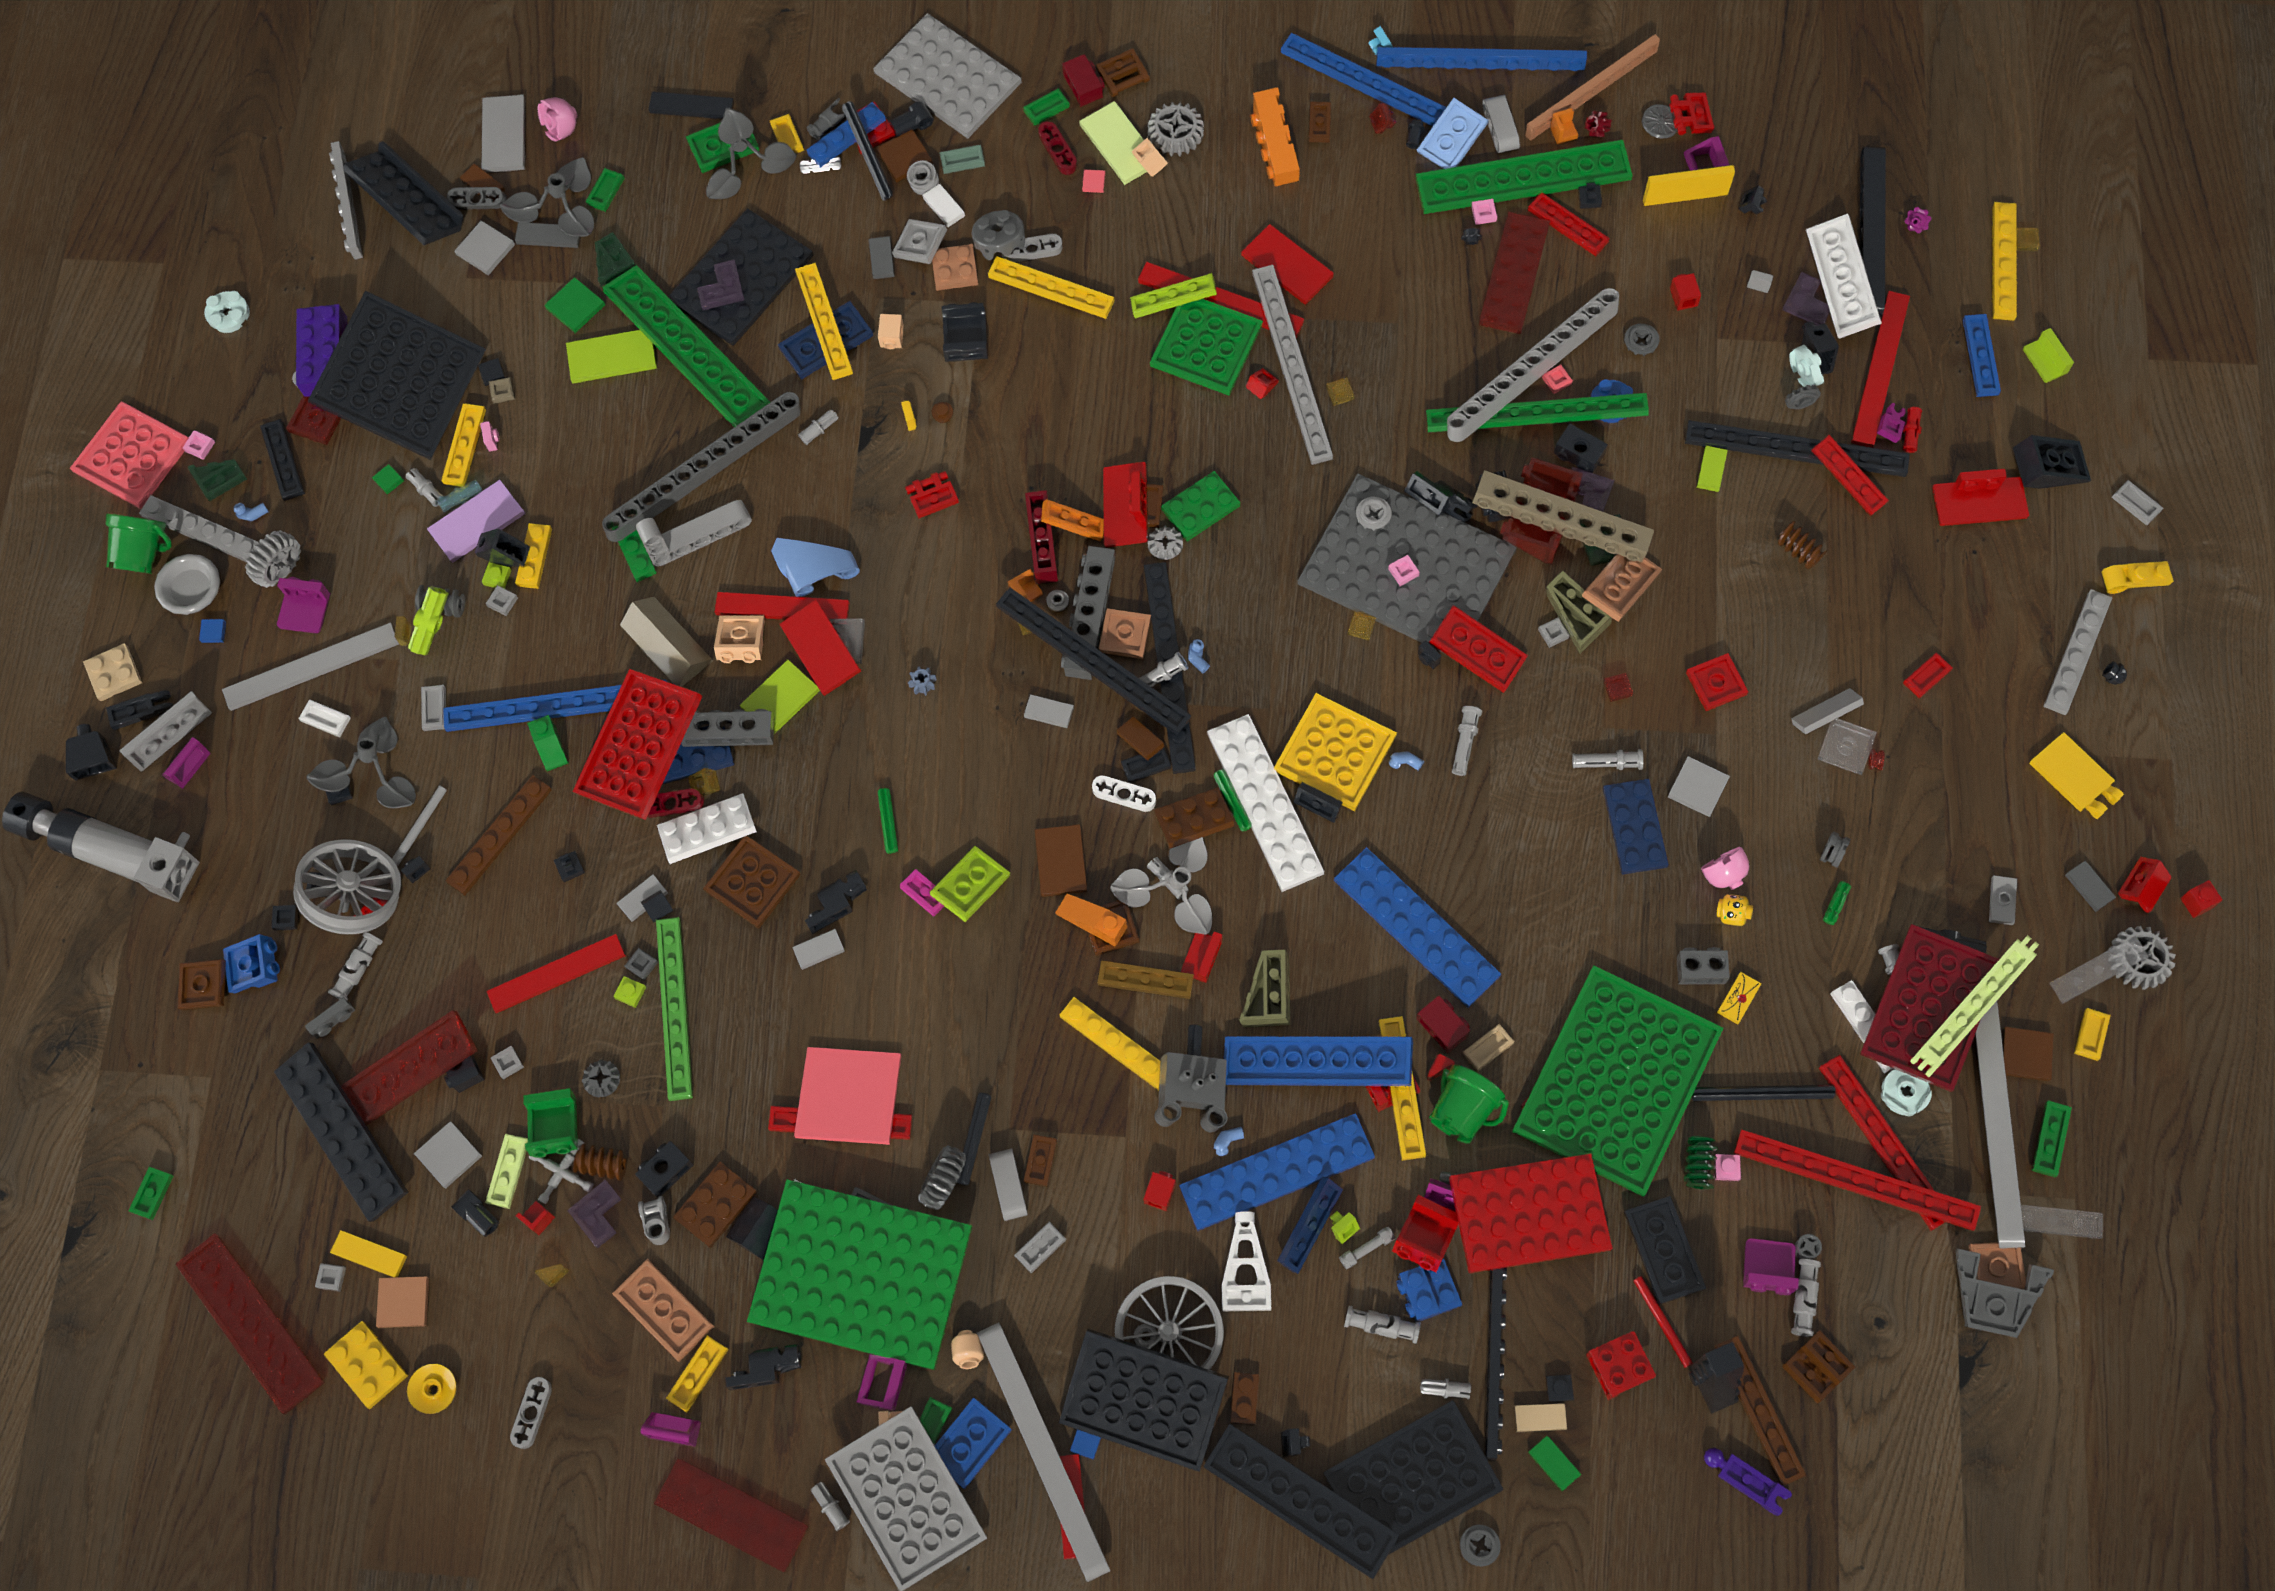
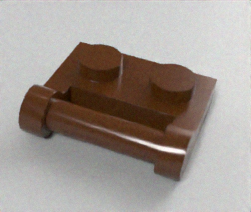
M1130 49L1096 65V70L1112 98L1118 96L1119 92L1132 86L1150 81L1148 72L1134 49ZM1136 71L1139 73V75H1136L1119 84H1114V81L1119 80Z

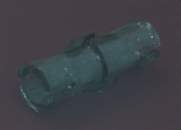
M475 479L459 489L458 487L453 489V492L438 499L437 502L442 511L446 512L460 503H466V500L481 493L482 489Z

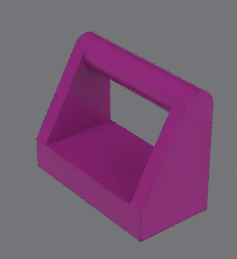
M1719 136L1709 138L1684 152L1690 171L1699 170L1694 156L1709 153L1714 168L1730 166Z
M192 737L162 775L183 789L211 753L198 740Z
M870 1354L856 1403L894 1412L908 1364L903 1360ZM878 1362L893 1366L884 1402L867 1399Z
M652 1412L643 1423L641 1434L651 1439L696 1447L701 1422Z

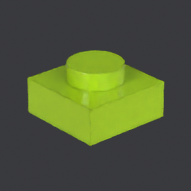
M489 562L481 582L485 586L493 588L499 586L505 589L511 569L510 567Z
M624 976L613 997L636 1008L646 986Z

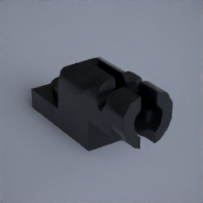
M1418 471L1412 474L1404 490L1438 515L1446 512L1464 523L1473 516V513L1470 511L1478 506L1472 503L1473 500L1469 497H1464V494L1452 488L1444 481L1440 480L1434 483Z
M857 870L846 875L847 883L837 879V881L817 893L824 910L812 912L805 920L812 934L853 912L848 900L853 901L867 890Z
M786 1345L783 1355H781L782 1352L779 1347L755 1350L749 1354L750 1374H747V1371L733 1372L732 1377H726V1387L729 1390H738L778 1384L779 1371L782 1374L801 1368L799 1345Z

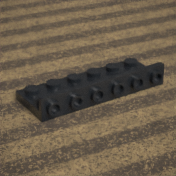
M384 141L379 142L378 152L344 164L343 170L423 245L461 231L463 214Z

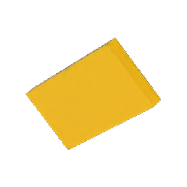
M1734 165L1649 176L1643 197L1644 206L1728 195L1735 174Z

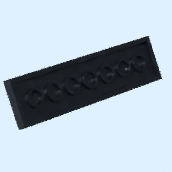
M308 1042L274 1071L368 1222H374L408 1193V1190L314 1043Z
M1231 1424L1228 1425L1203 1466L1371 1579L1376 1577L1400 1536Z

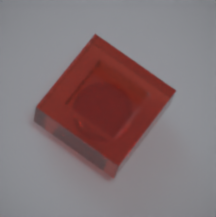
M1626 673L1604 678L1603 683L1610 702L1632 697L1633 691Z

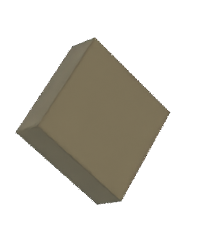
M510 377L489 381L491 398L494 404L515 399Z

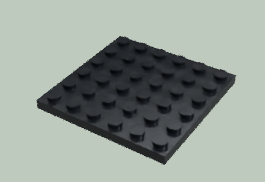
M365 291L308 402L431 460L486 349Z

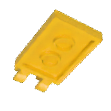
M2064 732L2029 763L2080 812L2086 808L2095 819L2101 817L2108 809L2102 802L2095 800L2100 794L2112 805L2117 803L2124 795L2120 789L2111 786L2115 780Z

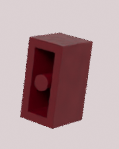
M1085 54L1062 63L1063 76L1080 107L1103 98L1102 89L1105 88L1103 80L1100 76H1096L1095 66L1091 60L1088 61Z
M1437 996L1417 1013L1416 1020L1448 1054L1469 1037L1471 1030L1469 1029V1023L1462 1016L1458 1017L1453 1012L1454 1007L1447 999L1443 1000L1440 996Z

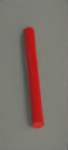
M1638 1277L1634 1280L1635 1285L1684 1368L1692 1365V1360L1643 1277Z

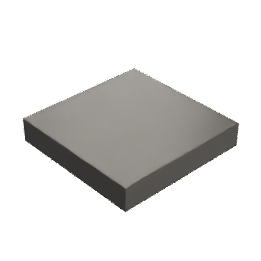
M909 219L892 254L895 258L930 264L947 228L941 224Z
M480 221L456 248L455 253L489 275L515 244L513 240Z
M1687 757L1668 798L1710 817L1730 776L1691 757Z
M451 1121L414 1153L445 1189L482 1157Z

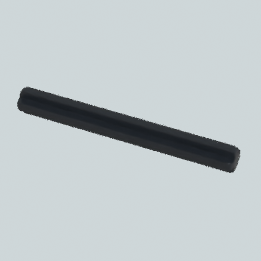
M846 102L843 104L842 109L881 198L888 200L893 196L892 190L853 102Z

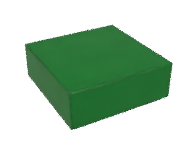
M389 464L372 477L375 483L387 495L404 482L402 477Z

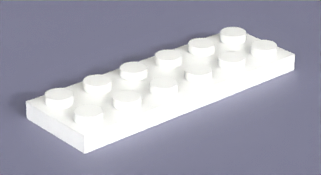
M1846 214L1806 229L1838 338L1881 324L1849 215Z

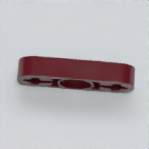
M1043 122L1038 128L1041 142L1059 171L1065 175L1073 174L1077 169L1076 157L1057 126L1053 122ZM1048 130V132H1051V133H1052V139H1051V140H1050V136L1048 135V133H1045L1044 131ZM1058 144L1062 145L1063 149L1055 152L1052 150V147ZM1063 157H1065L1068 164L1071 163L1070 166L1064 164Z
M696 789L659 793L653 805H659L660 808L657 806L651 807L647 817L653 818L699 810L704 804V797ZM692 795H694L697 798V800H694L693 805L687 801L682 802L681 798L684 800H690L692 799ZM675 798L676 805L672 809H667L665 806L667 799Z

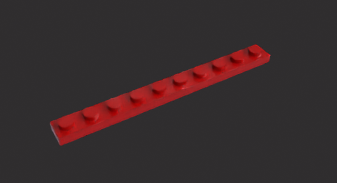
M1742 1129L1734 1151L1736 1155L1972 1231L1975 1230L1981 1210L1979 1205Z

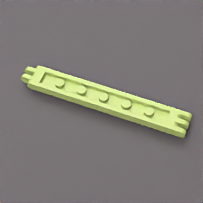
M2027 935L2022 942L2017 939L1910 1062L1915 1064L1919 1058L1924 1060L1918 1066V1069L1922 1071L1927 1064L1930 1065L1931 1068L1926 1071V1075L1930 1077L2036 957L2037 954L2033 951L2039 944L2035 941L2028 948L2026 944L2031 940V937Z

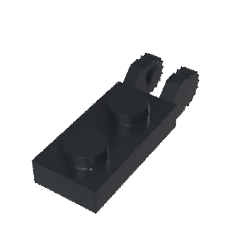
M163 690L152 694L148 693L106 707L111 728L117 730L155 717L157 714H164L173 707V703L166 702L155 706L154 702H162L171 697L170 692Z

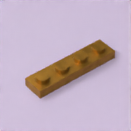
M1101 961L1098 985L1190 999L1194 974Z

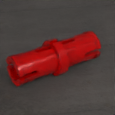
M1910 407L1907 411V423L1903 429L1905 433L1903 451L1908 453H1914L1918 449V437L1922 430L1920 426L1922 409L1919 407Z

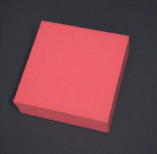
M1084 170L1083 192L1104 193L1105 171Z
M1561 364L1542 375V379L1553 394L1570 386L1573 382Z

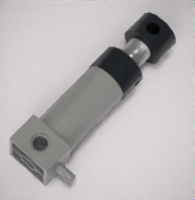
M24 791L16 793L10 799L3 812L2 825L5 831L32 841L44 835L47 837V845L51 850L139 882L150 892L178 903L200 863L184 849L190 838V835L185 832L181 833L176 844L156 837L151 841L71 808L63 809L58 814L53 813V806L50 801Z

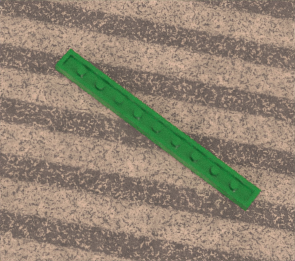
M1647 393L1508 403L1478 429L1648 416ZM1459 407L1426 410L1428 432L1447 431V419Z

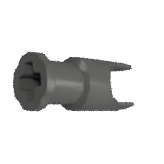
M840 98L825 109L813 125L809 124L807 126L809 134L815 140H821L828 130H832L846 117L845 113L838 115L832 112V109L839 103Z

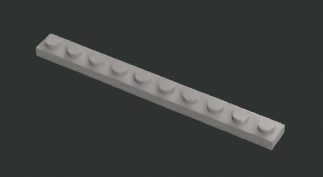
M1270 265L1252 270V275L1311 465L1332 460V451L1274 266Z

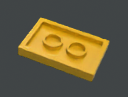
M364 1321L357 1324L324 1353L325 1357L368 1409L375 1406L408 1377V1374Z

